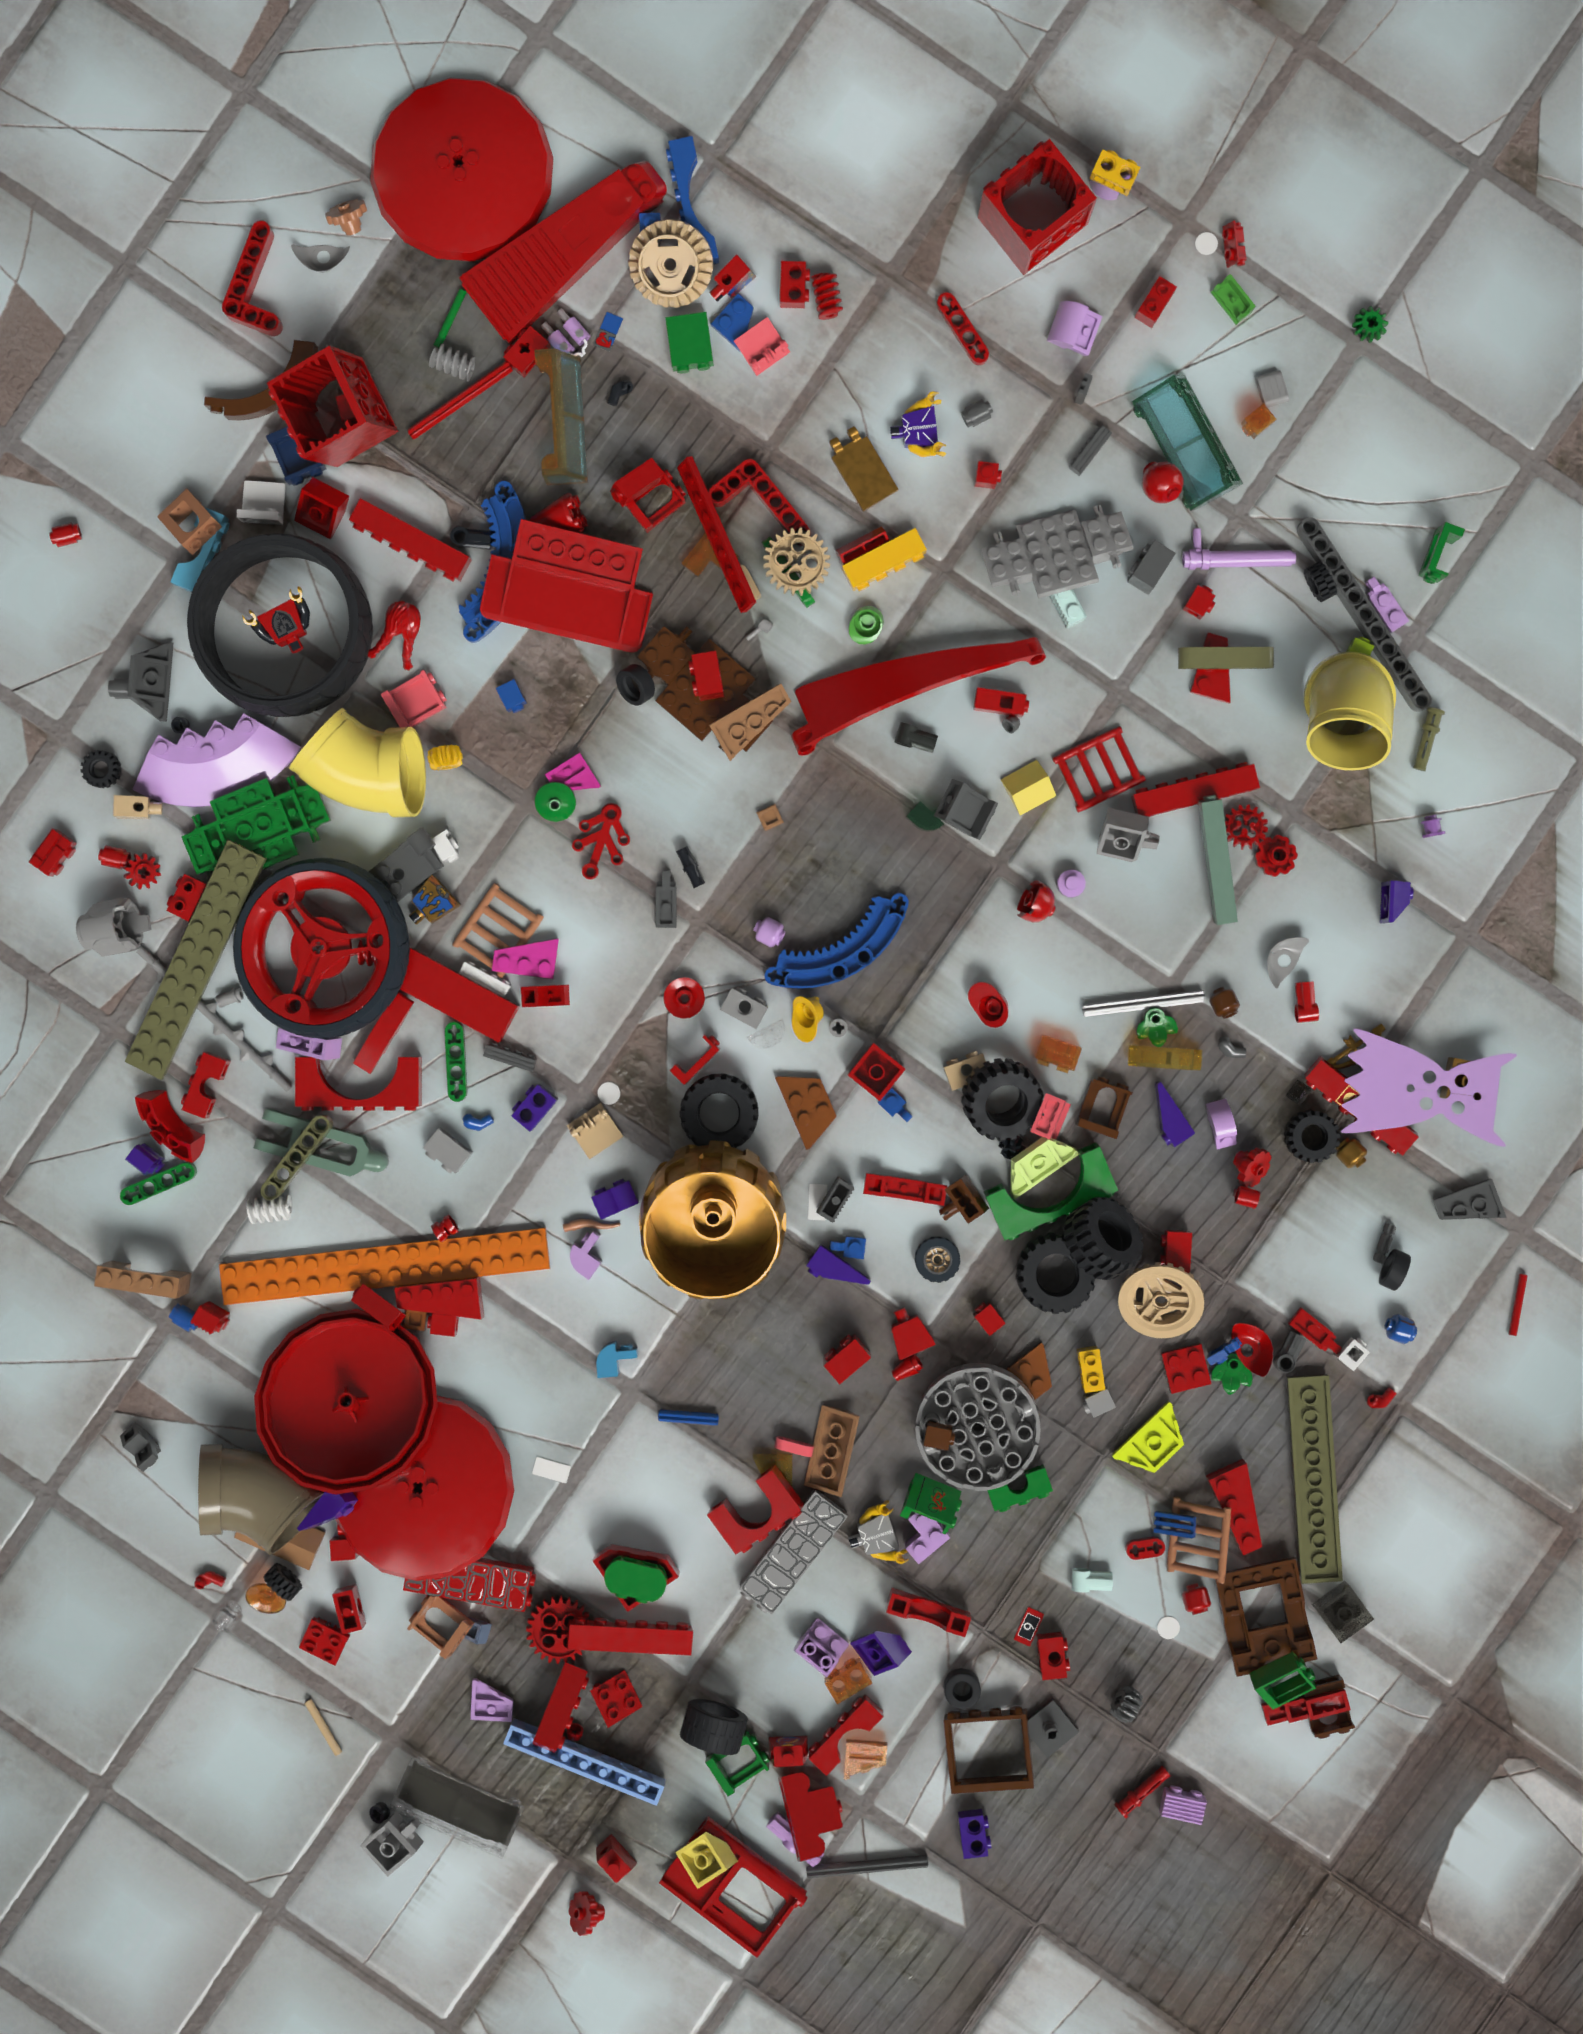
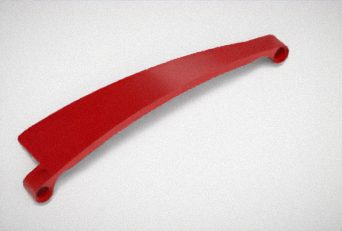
M1032 637L1010 643L968 646L923 653L829 676L803 685L795 690V695L808 724L794 731L791 738L797 753L805 756L815 750L816 744L823 738L904 700L963 678L1008 666L1015 662L1027 661L1030 665H1037L1045 660L1046 655L1038 638Z

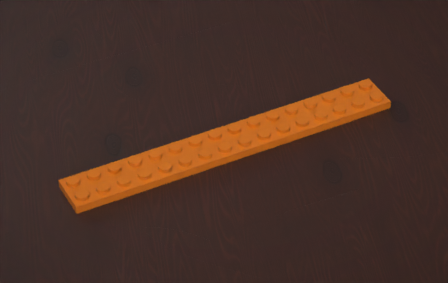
M545 1227L447 1238L443 1242L429 1240L219 1264L223 1303L224 1305L355 1291L362 1284H365L370 1289L544 1270L550 1269V1259Z

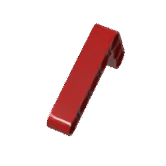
M260 220L255 222L251 228L222 303V311L233 322L269 336H278L283 330V325L279 318L269 311L249 304L274 240V232L265 221ZM263 229H266V235L262 237L259 236V232ZM254 249H260L259 254L256 256L251 255ZM247 268H252V272L249 275H244V271ZM245 287V291L242 294H237L238 288ZM233 306H237V311L233 314H230V308ZM251 314H257L255 320L248 321V318ZM270 321H276V325L273 328H267Z
M747 459L709 489L708 493L714 506L722 507L746 487L750 486L787 534H790L791 528L794 529L795 533L798 532L799 528H802L805 532L810 530L755 460ZM752 466L756 471L754 474L748 475L744 472L745 468ZM737 479L740 483L736 488H732L728 485L730 480ZM765 482L769 487L765 491H760L757 488L758 484ZM715 492H721L724 495L719 501L714 500L712 496ZM778 498L781 500V505L773 507L770 501ZM791 514L794 516V521L785 523L783 517Z

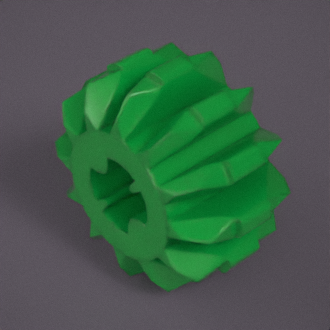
M1369 306L1367 310L1362 308L1359 311L1360 314L1354 316L1356 322L1352 324V327L1357 329L1354 335H1362L1360 341H1363L1366 337L1368 343H1371L1373 339L1378 341L1381 335L1387 332L1384 327L1389 323L1383 320L1386 317V313L1379 314L1380 308H1377L1375 311H1373L1372 306ZM1369 321L1372 322V327L1368 326Z

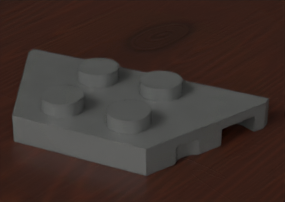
M172 642L131 655L127 697L161 722H167L174 645Z

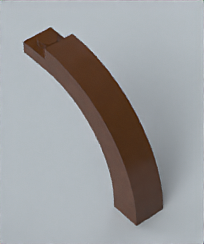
M294 340L291 357L283 373L316 354L318 346L315 342ZM269 387L256 395L242 399L205 397L204 406L211 413L222 414L224 411V416L228 420L255 419L279 409L276 401H273L268 393Z

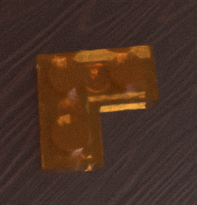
M706 533L682 562V565L697 577L700 576L710 562L721 569Z

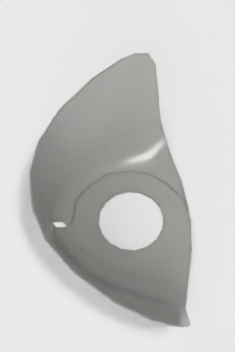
M292 244L291 248L304 266L313 271L324 273L329 272L345 258L350 246L346 248L329 245L301 247ZM327 251L330 254V260L324 264L320 263L317 260L319 252Z
M1304 937L1285 939L1278 942L1271 949L1267 959V969L1270 980L1275 988H1278L1284 978L1294 969L1309 939ZM1283 954L1288 955L1291 959L1288 967H1281L1278 964V958Z

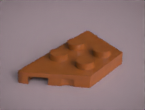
M777 1076L775 1079L804 1146L808 1150L837 1117L820 1078Z
M1042 1342L1006 1369L1027 1386L1035 1400L1052 1387Z

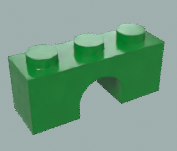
M1042 1464L1024 1471L1026 1484L1020 1490H1012L1007 1484L996 1489L987 1490L994 1511L1005 1512L1011 1509L1010 1506L1018 1504L1021 1506L1029 1503L1032 1498L1038 1497V1499L1049 1496L1053 1489L1044 1465Z

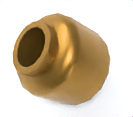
M1346 1138L1336 1148L1338 1150L1336 1153L1337 1158L1347 1168L1354 1166L1359 1168L1367 1161L1364 1158L1367 1155V1149L1356 1138Z

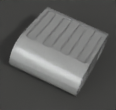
M1281 370L1255 378L1264 409L1289 402V395Z

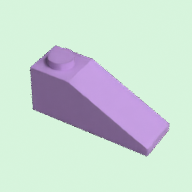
M278 1028L276 1048L321 1060L338 1059L341 1053L342 1038H309Z

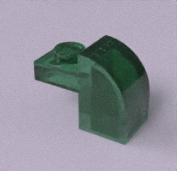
M921 801L906 816V819L921 831L932 832L944 825L940 819L934 816L937 808L931 812Z

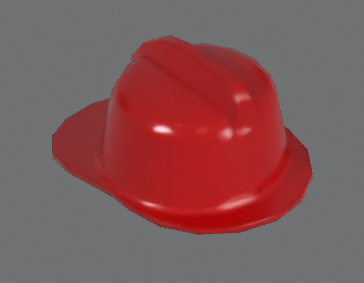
M986 982L975 983L968 992V1000L972 1008L985 1025L992 1028L1002 1026L1008 1018L1007 1000L991 984Z

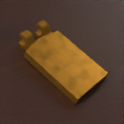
M853 426L847 430V434L852 442L842 447L839 439L835 437L830 440L829 444L836 454L831 458L864 512L899 489L868 437L866 436L861 439L857 429Z

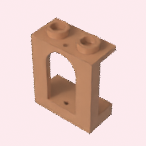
M188 489L183 491L157 516L179 543L192 555L222 528L221 524L212 517L202 503ZM194 511L199 518L198 526L191 532H185L180 528L179 524Z
M427 1595L421 1602V1606H423L419 1612L416 1611L409 1619L411 1624L407 1629L409 1631L412 1629L416 1630L441 1650L439 1653L441 1657L447 1659L452 1656L474 1625V1622L443 1597ZM430 1608L440 1609L459 1624V1627L449 1641L426 1622V1613Z

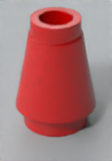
M914 1354L905 1358L891 1372L894 1378L899 1381L920 1373L923 1365L918 1356Z

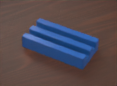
M1163 1511L1155 1512L1156 1520H1154L1156 1528H1154V1533L1195 1538V1516ZM1161 1517L1190 1521L1191 1524L1162 1521ZM1161 1525L1188 1529L1190 1532L1161 1528Z

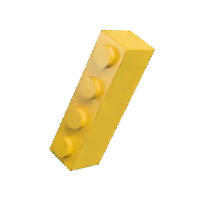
M916 528L848 562L842 566V571L852 590L858 589L860 592L868 588L870 582L874 580L879 582L887 578V573L893 570L895 572L903 570L908 562L913 561L916 563L922 560L927 549Z

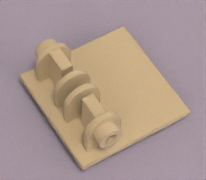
M599 1103L567 1125L573 1138L575 1137L589 1160L624 1137L602 1103Z

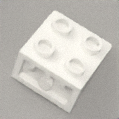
M244 481L242 509H237V518L241 522L283 525L286 485L275 482Z

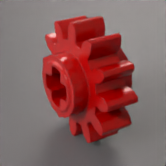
M143 852L141 858L134 853L135 859L133 861L129 858L126 859L130 865L123 866V869L128 871L124 878L130 879L129 885L133 886L136 884V887L141 890L143 884L148 889L150 888L149 882L157 884V880L154 877L161 876V873L156 871L160 864L154 863L155 858L153 856L148 858V855ZM143 867L144 869H146L145 873L142 872L141 875L138 873V870H142Z

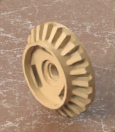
M666 219L650 224L635 238L630 249L628 264L631 279L635 283L634 286L642 293L644 298L649 299L655 305L658 304L666 308H678L688 305L699 298L710 283L713 273V256L710 246L705 237L695 227L686 222ZM658 239H677L678 245L658 246ZM672 258L675 260L676 268L674 270L666 268V259ZM692 265L695 267V272L687 286L682 281L689 266ZM648 266L660 283L657 287L646 274L645 268Z
M1155 1262V1265L1152 1266L1145 1264L1141 1269L1136 1268L1131 1275L1128 1274L1124 1283L1120 1286L1118 1304L1124 1320L1137 1332L1154 1338H1172L1188 1332L1198 1323L1204 1310V1293L1199 1281L1195 1280L1194 1275L1190 1272H1185L1184 1268L1180 1266L1178 1268L1173 1267L1171 1263L1161 1265V1262ZM1166 1279L1175 1281L1176 1283L1180 1284L1182 1287L1180 1288V1287L1174 1285L1173 1283L1169 1282V1281L1166 1280ZM1138 1287L1144 1288L1143 1302L1136 1300V1290ZM1163 1296L1167 1301L1165 1303H1158L1155 1299ZM1176 1309L1178 1310V1311H1176V1312H1173V1313H1170V1314H1166V1313L1171 1312V1311H1174V1310H1176Z

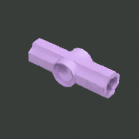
M777 1812L770 1818L766 1827L782 1840L783 1845L790 1852L795 1854L788 1820ZM824 1853L819 1857L805 1861L814 1867L820 1862Z

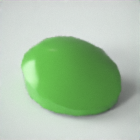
M865 606L857 610L849 623L851 639L863 645L876 640L884 625L882 613L873 606Z

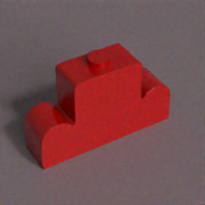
M795 1773L779 1777V1785L797 1861L801 1862L821 1856L825 1851V1842L818 1835L843 1827L840 1816L842 1805L840 1800L836 1799L834 1788L831 1786L808 1792L810 1780L806 1774Z

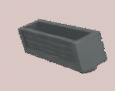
M1103 425L1095 429L1093 432L1095 435L1092 438L1089 437L1085 443L1087 444L1086 447L1081 448L1077 453L1079 456L1073 458L1070 462L1071 466L1069 469L1078 476L1083 473L1112 434Z
M492 1042L486 1045L483 1054L484 1057L530 1072L534 1071L537 1061L533 1055L527 1054L525 1056L522 1055L523 1052L517 1050L512 1052L510 1048L505 1046L500 1048L498 1044Z

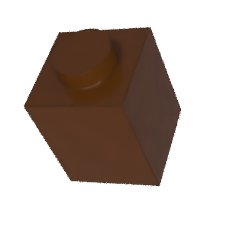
M928 1421L924 1446L948 1451L949 1445H953L955 1440L952 1426Z

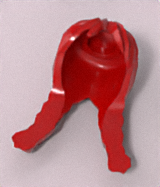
M398 601L388 607L385 616L384 633L376 645L369 649L368 657L371 659L375 658L377 653L390 644L394 636L402 633L404 638L402 650L403 668L407 671L413 668L410 658L421 620L420 612L414 605Z

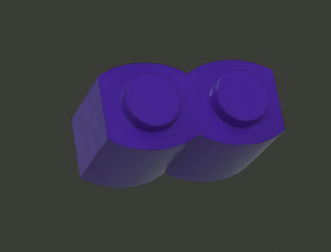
M146 1143L136 1145L125 1158L128 1163L145 1176L149 1173L151 1175L154 1172L158 1173L165 1165L163 1163L165 1158Z
M622 1178L613 1182L614 1187L606 1190L605 1187L593 1191L595 1195L591 1199L601 1220L639 1203L630 1180L625 1181Z

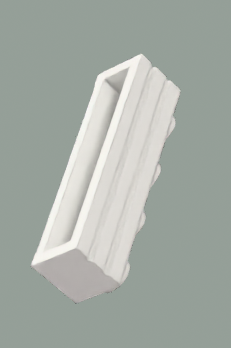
M470 961L468 963L464 962L459 974L506 998L511 988L508 981L504 979L502 981L499 980L498 976L493 973L489 975L486 973L487 970L482 967L480 969L476 968V964Z

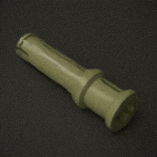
M1428 707L1426 709L1428 713L1425 724L1421 726L1423 735L1413 769L1426 771L1435 735L1440 732V721L1442 715H1445V711L1437 708ZM1428 742L1424 758H1422L1425 743Z

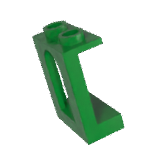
M1445 522L1435 530L1418 575L1423 577V581L1435 584V582L1438 583L1448 576L1449 573L1436 569L1445 543L1453 544L1462 538L1465 531L1464 528Z
M745 1730L741 1746L749 1745L757 1758L753 1763L732 1777L728 1776L719 1762L727 1755L711 1753L706 1756V1765L728 1797L735 1793V1788L762 1770H769L770 1758L765 1751L761 1752L757 1746L759 1742L753 1733L750 1735L748 1730Z

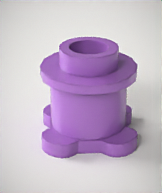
M1437 814L1424 817L1425 821L1421 822L1425 830V835H1422L1423 838L1446 834L1445 831L1441 830L1440 820L1442 818H1437Z

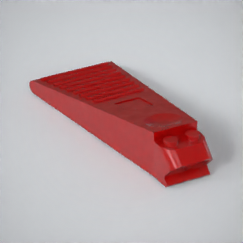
M648 161L630 164L621 171L618 169L459 277L462 282L461 285L502 339L512 344L523 329H528L640 222L639 213H650L664 202L663 197L667 193L666 184Z

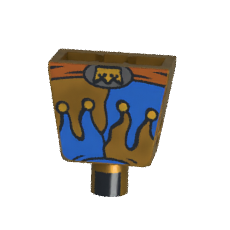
M431 875L411 900L417 909L409 917L416 925L425 917L430 923H434L458 908L460 904L435 876Z

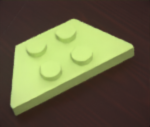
M1042 1137L1011 1159L1010 1193L1013 1198H1018L1078 1156L1076 1148L1053 1138L1049 1140Z

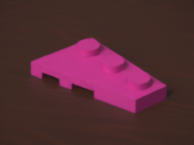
M559 938L494 950L491 970L553 979Z

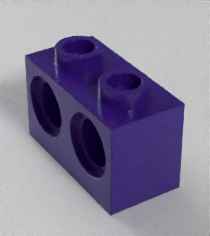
M537 1084L536 1087L532 1085L525 1093L527 1095L526 1099L523 1102L519 1100L512 1108L514 1113L511 1116L529 1132L538 1125L558 1101L541 1084ZM537 1093H542L545 1096L543 1104L535 1102V1095ZM525 1108L529 1109L532 1113V1117L529 1120L522 1118L521 1113Z
M982 1809L959 1811L958 1819L964 1859L988 1856V1849H991L990 1836H986L985 1829L989 1828L987 1815L983 1816ZM972 1820H977L979 1822V1824L976 1827H971L968 1825L969 1822ZM978 1840L981 1842V1845L973 1847L971 1843Z

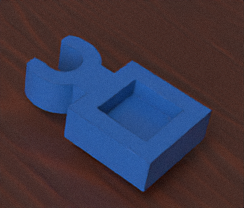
M1235 1337L1228 1343L1222 1344L1208 1353L1207 1361L1210 1365L1216 1362L1218 1365L1228 1359L1229 1353L1241 1348L1242 1342L1238 1337Z

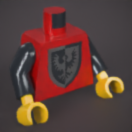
M299 586L297 587L298 595H294L290 589V600L257 616L258 620H256L252 610H249V613L253 616L250 620L245 619L242 615L244 623L251 625V628L259 638L271 645L277 644L280 647L288 645L293 654L304 648L299 638L307 634L306 629L309 627L310 610L305 599L302 598V588Z

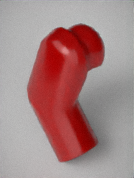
M206 1571L196 1577L194 1585L197 1589H203L204 1586L211 1583L222 1587L226 1577L213 1571Z

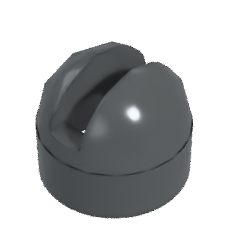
M1010 715L1002 721V726L1008 733L1012 734L1018 730L1020 720L1017 716Z

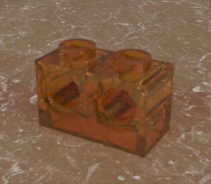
M860 1657L847 1660L842 1668L838 1670L834 1668L829 1676L824 1678V1683L837 1704L873 1683L872 1677ZM853 1670H860L862 1672L861 1676L857 1678L851 1676L850 1673ZM836 1680H841L844 1685L841 1688H836L833 1686V1683Z

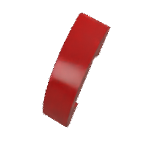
M866 1173L863 1194L944 1206L947 1185Z

